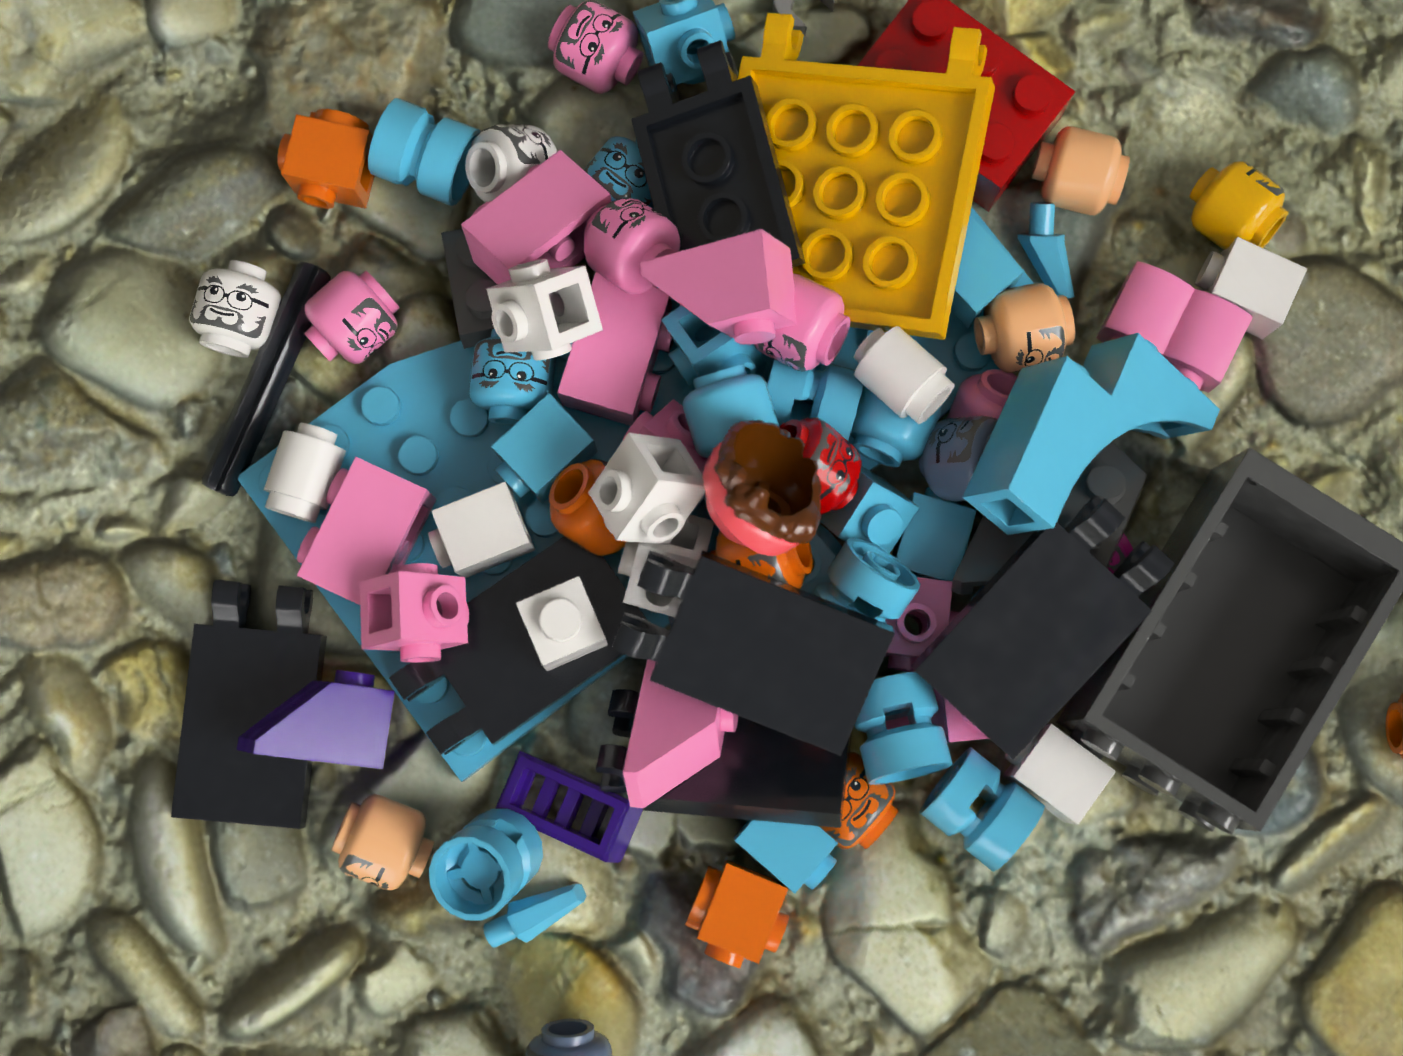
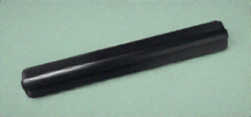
M307 262L297 264L280 302L269 336L258 351L202 477V484L208 489L225 496L233 497L237 494L241 486L237 479L243 471L249 468L307 337L304 333L312 325L305 315V303L331 280L328 272L321 267Z

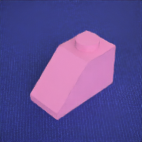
M763 229L640 262L641 276L706 324L734 338L736 343L745 345L765 343L775 338V329L797 325L791 250Z
M647 659L623 768L630 807L645 808L720 758L724 733L735 732L738 722V715L650 681L656 661Z

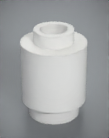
M899 326L893 327L886 333L881 328L874 330L865 338L854 354V359L859 362L854 377L900 418L909 416L917 424L925 422L940 408L955 385L945 376L947 368Z
M300 423L297 432L283 431L263 489L269 492L265 508L292 518L316 523L320 509L327 510L329 504L326 502L327 493L334 477L341 469L346 453L344 449L335 445L337 434L307 423Z

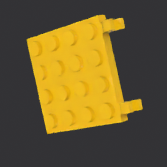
M767 13L761 56H742L738 80L751 76L757 83L805 259V264L794 267L793 273L806 277L841 295L844 303V315L850 317V327L867 330L881 328L884 332H887L893 327L899 326L911 336L945 340L995 91L992 78L981 77L987 48L986 45H980L982 36L980 29L954 27L947 72L935 73L796 61L801 51L804 35L801 30H793L795 19L792 14Z

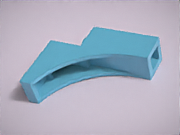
M1139 333L1091 345L1083 366L1065 356L1021 368L962 498L1007 535L1052 529L1057 523L1074 484L1084 469L1114 439L1129 430L1148 433L1162 439L1212 430L1220 409L1199 390L1192 380L1185 377L1159 353L1153 343L1143 338Z

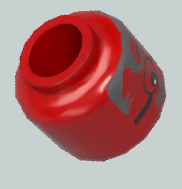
M818 417L804 418L800 421L793 419L779 426L780 429L789 431L791 437L802 439L805 443L803 457L810 458L818 463L817 475L821 481V515L845 507L854 498L859 486L858 479L862 462L858 450L833 427Z

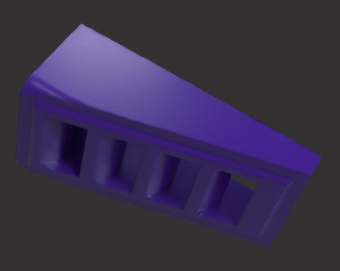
M519 751L495 809H510L522 814L535 826L537 831L606 863L621 862L643 812L642 808L630 807L628 795L601 790L600 783L524 751ZM538 773L546 778L533 809L529 810L523 807ZM562 784L569 788L556 819L553 820L547 816ZM586 795L593 798L579 831L572 828V824ZM609 806L614 808L602 840L596 838V835Z

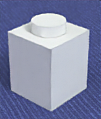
M1236 237L1228 249L1223 250L1220 254L1212 251L1208 255L1197 276L1195 285L1203 288L1205 292L1237 305L1252 315L1253 318L1246 332L1263 340L1283 325L1308 268L1240 237Z
M506 482L431 511L437 529L428 532V536L436 558L442 568L452 565L455 573L461 577H470L535 551L514 494Z
M579 576L516 603L541 664L547 671L608 646Z
M1046 724L1014 760L1007 754L1004 756L1011 763L1003 774L1005 779L1011 783H1017L1064 823L1076 825L1081 822L1116 772L1053 724Z

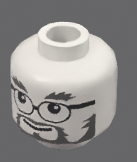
M527 124L494 125L483 129L473 140L466 156L465 170L467 179L477 196L486 203L494 200L522 179L531 167L543 163L555 154L557 149L550 136L539 127Z
M230 260L228 269L217 268L203 273L189 316L192 328L201 335L199 340L201 345L220 353L241 358H249L251 350H258L263 346L269 336L281 302L279 291L268 282H265L267 272L264 269L250 263Z

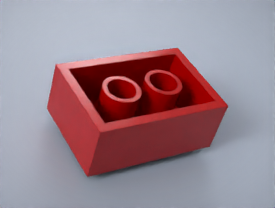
M908 0L857 66L946 73L954 27L980 29L982 34L980 45H986L987 48L981 77H991L995 91L973 201L989 212L1038 149L1041 142L1044 141L1061 119L1076 91L951 1Z

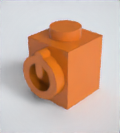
M319 109L316 112H311L310 117L296 114L292 133L284 134L281 139L277 164L279 170H281V175L294 193L297 194V199L308 205L323 209H332L335 202L364 209L367 208L375 177L368 170V155L373 138L369 125L356 116L332 109Z
M726 859L722 870L711 866L707 867L685 926L697 930V939L708 943L704 951L706 955L736 968H741L744 958L759 964L764 950L776 953L789 921V915L779 911L787 894L788 887L778 880Z

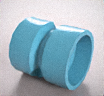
M395 98L388 104L375 128L369 149L368 170L371 175L396 185L408 186L416 180L417 189L420 194L454 206L461 200L470 184L465 170L466 156L473 140L481 131L449 117H444L435 124L434 116L428 114L426 108L400 98Z
M774 359L767 386L779 426L793 419L800 421L804 418L818 417L828 423L848 441L863 384L854 377L855 370L830 364L823 371L814 368L813 370L802 372ZM812 399L814 403L813 405L807 404L804 400Z
M848 538L828 567L827 574L831 582L818 583L811 594L886 623V619L900 618L918 592L920 582L907 566L885 550L862 539Z
M906 672L875 679L854 725L855 729L867 734L868 739L859 748L867 781L870 785L888 784L939 772L953 765L944 728L933 724L931 721V717L939 710L934 688L917 672ZM908 717L910 725L887 730L885 721Z
M970 747L964 751L938 781L923 803L919 813L948 836L961 833L964 836L963 848L994 872L1001 868L1025 842L1040 820L1045 805L1015 782L1006 785L1001 784V771ZM979 796L986 802L975 814L969 807Z
M491 809L475 817L462 830L444 842L433 854L429 867L430 887L437 901L450 914L464 920L482 921L496 915L539 871L543 859L541 838L535 826L522 814L510 809Z

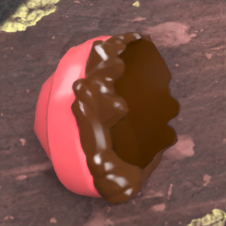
M749 420L733 424L725 435L724 440L713 448L703 471L706 507L715 525L726 538L767 556L781 555L800 543L806 544L812 541L821 519V481L817 475L818 463L810 458L803 457L805 443L802 439L791 437L789 431L780 429L775 423Z

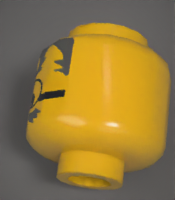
M1244 161L1232 162L1220 172L1214 167L1209 168L1197 181L1189 195V198L1196 202L1191 216L1192 226L1196 231L1223 250L1228 249L1236 237L1264 248L1280 229L1288 215V211L1282 207L1285 199L1284 189Z

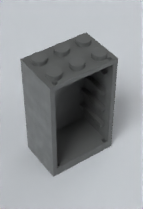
M1248 448L1211 469L1162 549V552L1175 563L1162 580L1138 596L1152 612L1073 695L1057 720L1058 724L1071 731L1070 738L1100 760L1105 756L1126 766L1127 768L1122 776L1133 785L1154 796H1157L1160 791L1165 795L1175 797L1183 802L1178 812L1185 818L1208 831L1213 832L1216 827L1231 835L1235 829L1261 832L1403 593V542L1252 448Z

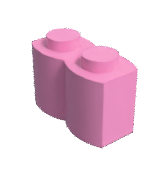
M1137 261L1128 273L1096 338L1101 342H1106L1139 333L1143 338L1153 343L1157 347L1158 352L1185 377L1192 380L1199 390L1209 393L1221 383L1253 316L1221 297L1195 289L1184 280L1165 270Z

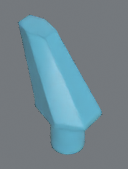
M1032 202L1030 203L1029 233L1018 234L1017 238L1043 283L1053 288L1057 296L1064 295L1067 298H1073L1075 296L1065 247V235L1054 234L1055 204Z
M575 883L508 903L506 914L484 924L483 930L486 940L493 948L515 938L525 943L531 941L585 901L587 895L582 884Z

